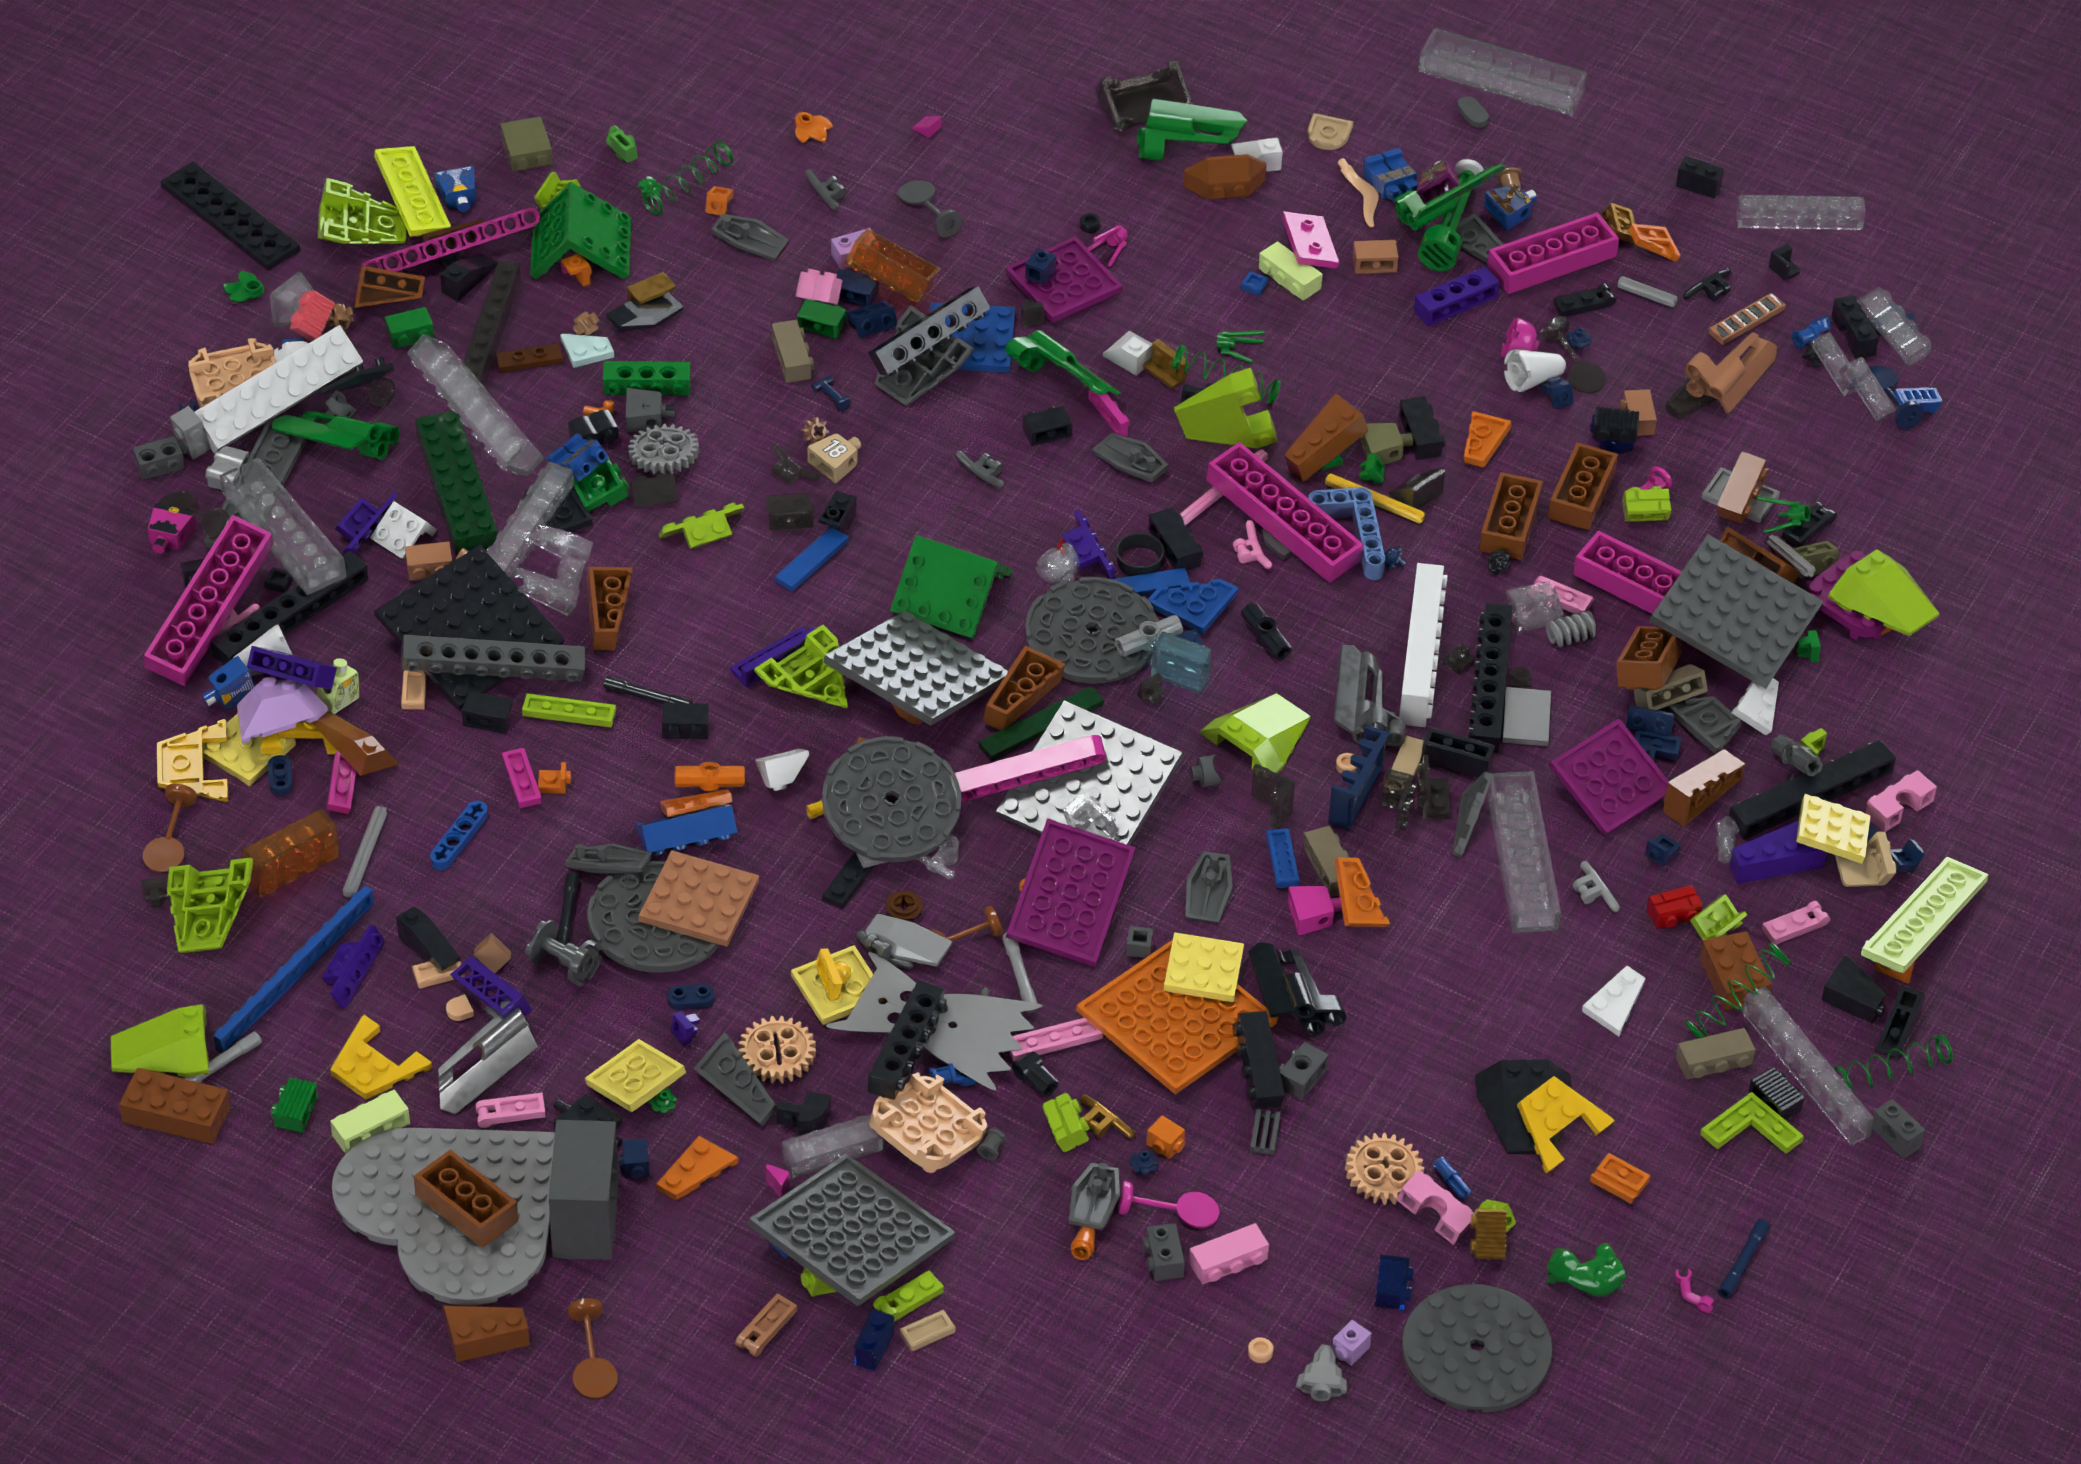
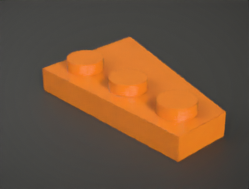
M1472 411L1469 436L1464 453V463L1484 468L1512 428V423L1510 420Z
M726 789L660 801L663 813L667 817L688 812H696L708 807L726 805L732 802L731 792Z
M1338 857L1334 860L1345 926L1387 927L1390 925L1387 916L1384 917L1379 907L1381 903L1378 897H1374L1370 888L1371 882L1360 859Z
M698 1136L656 1183V1190L677 1201L700 1187V1183L710 1177H717L728 1166L733 1167L737 1165L739 1157Z

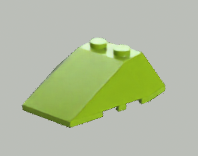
M326 178L319 207L318 239L345 244H405L406 227L396 206L385 201L380 203L370 198L371 194L367 192L362 194L352 189L353 186L346 182Z
M1878 549L1847 568L1828 595L1829 599L1849 612L1855 610L1864 614V618L1868 620L1874 618L1884 622L1883 626L1907 636H1911L1938 618L1940 614L1905 567Z
M1276 693L1215 718L1200 731V734L1216 745L1227 739L1253 757L1252 770L1270 780L1285 767L1290 753L1294 751L1295 744L1301 738L1311 716Z
M252 858L230 860V868L202 872H199L191 865L169 867L167 893L171 898L172 907L170 909L175 920L174 931L178 952L187 953L222 949L251 881Z
M202 1004L177 1008L112 1035V1072L135 1073L137 1068L162 1074L164 1072L177 1073L179 1077L209 1074V1057L205 1043V1026H207L206 1007Z

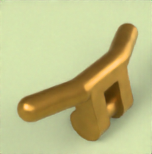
M1086 1094L1081 1095V1103L1091 1109L1084 1118L1095 1136L1102 1138L1113 1125L1127 1138H1134L1135 1131L1119 1117ZM1098 1117L1102 1119L1100 1123L1096 1121Z

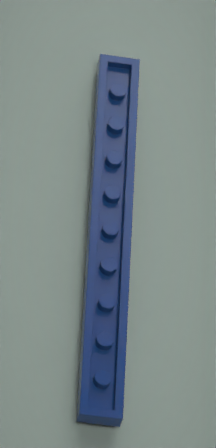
M365 885L359 892L354 893L351 900L345 906L340 907L330 921L323 924L321 930L314 936H311L307 943L299 951H296L291 959L284 966H281L276 974L269 981H266L261 989L254 996H251L239 1011L234 1012L230 1020L223 1027L217 1029L214 1034L216 1051L222 1054L228 1050L374 905L373 889Z

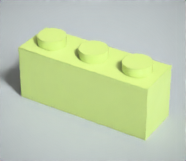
M1278 241L1260 252L1259 269L1304 301L1321 289L1322 273L1311 265L1298 264L1294 253Z
M392 1090L381 1094L374 1100L359 1105L345 1114L338 1115L330 1122L332 1136L346 1154L352 1147L366 1138L410 1124L408 1107L397 1092Z

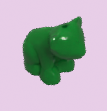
M1606 1242L1596 1247V1256L1586 1263H1580L1570 1250L1557 1247L1553 1250L1546 1268L1548 1275L1547 1283H1569L1575 1288L1596 1297L1610 1295L1615 1290L1623 1287L1621 1280L1626 1279L1623 1265L1615 1257L1611 1246Z

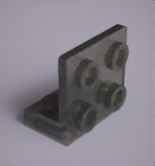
M809 493L766 496L769 531L813 528V504L810 501Z
M1423 755V763L1418 764V777L1421 778H1417L1416 791L1421 794V796H1418L1417 807L1422 810V819H1450L1448 778H1430L1428 755Z
M1255 764L1253 767L1251 796L1272 806L1269 814L1271 816V827L1280 829L1293 813L1295 782L1266 767Z
M1387 769L1384 777L1382 805L1397 809L1395 836L1399 837L1401 831L1407 828L1408 813H1412L1415 800L1412 799L1415 795L1416 785H1413L1414 775Z

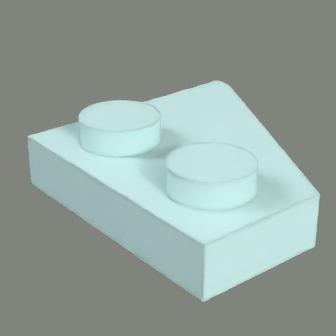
M560 334L561 342L573 368L614 358V351L607 337Z

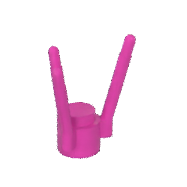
M1117 225L1113 229L1093 238L1095 243L1087 249L1091 251L1106 241L1111 246H1118L1107 264V267L1110 268L1122 248L1127 245L1125 240L1128 237V233L1124 227Z

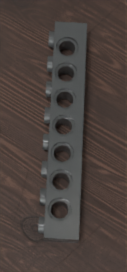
M404 635L401 646V670H408L410 672L430 671L432 673L447 672L456 675H494L502 678H540L548 681L556 679L576 682L583 679L585 671V646Z

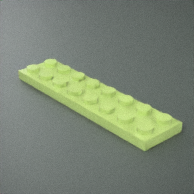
M1946 857L1864 945L1861 955L1894 971L1904 973L1984 886L1989 874Z

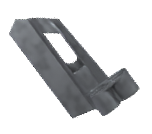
M1342 645L1340 648L1334 722L1352 733L1353 740L1357 744L1364 737V727L1369 725L1390 733L1385 741V746H1400L1405 740L1406 723L1397 717L1394 712H1389L1382 708V671L1379 669L1377 659L1369 652L1361 653L1354 645ZM1368 668L1374 674L1372 701L1365 700Z

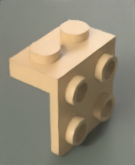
M1876 832L1867 842L1866 855L1862 864L1835 855L1841 881L1845 887L1885 886L1896 874V864L1892 859L1890 842L1887 840L1885 832Z

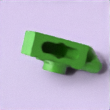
M616 125L611 126L606 138L607 145L616 153V156L621 161L625 160L629 163L637 159L636 143L633 136L625 135L624 131L620 130Z

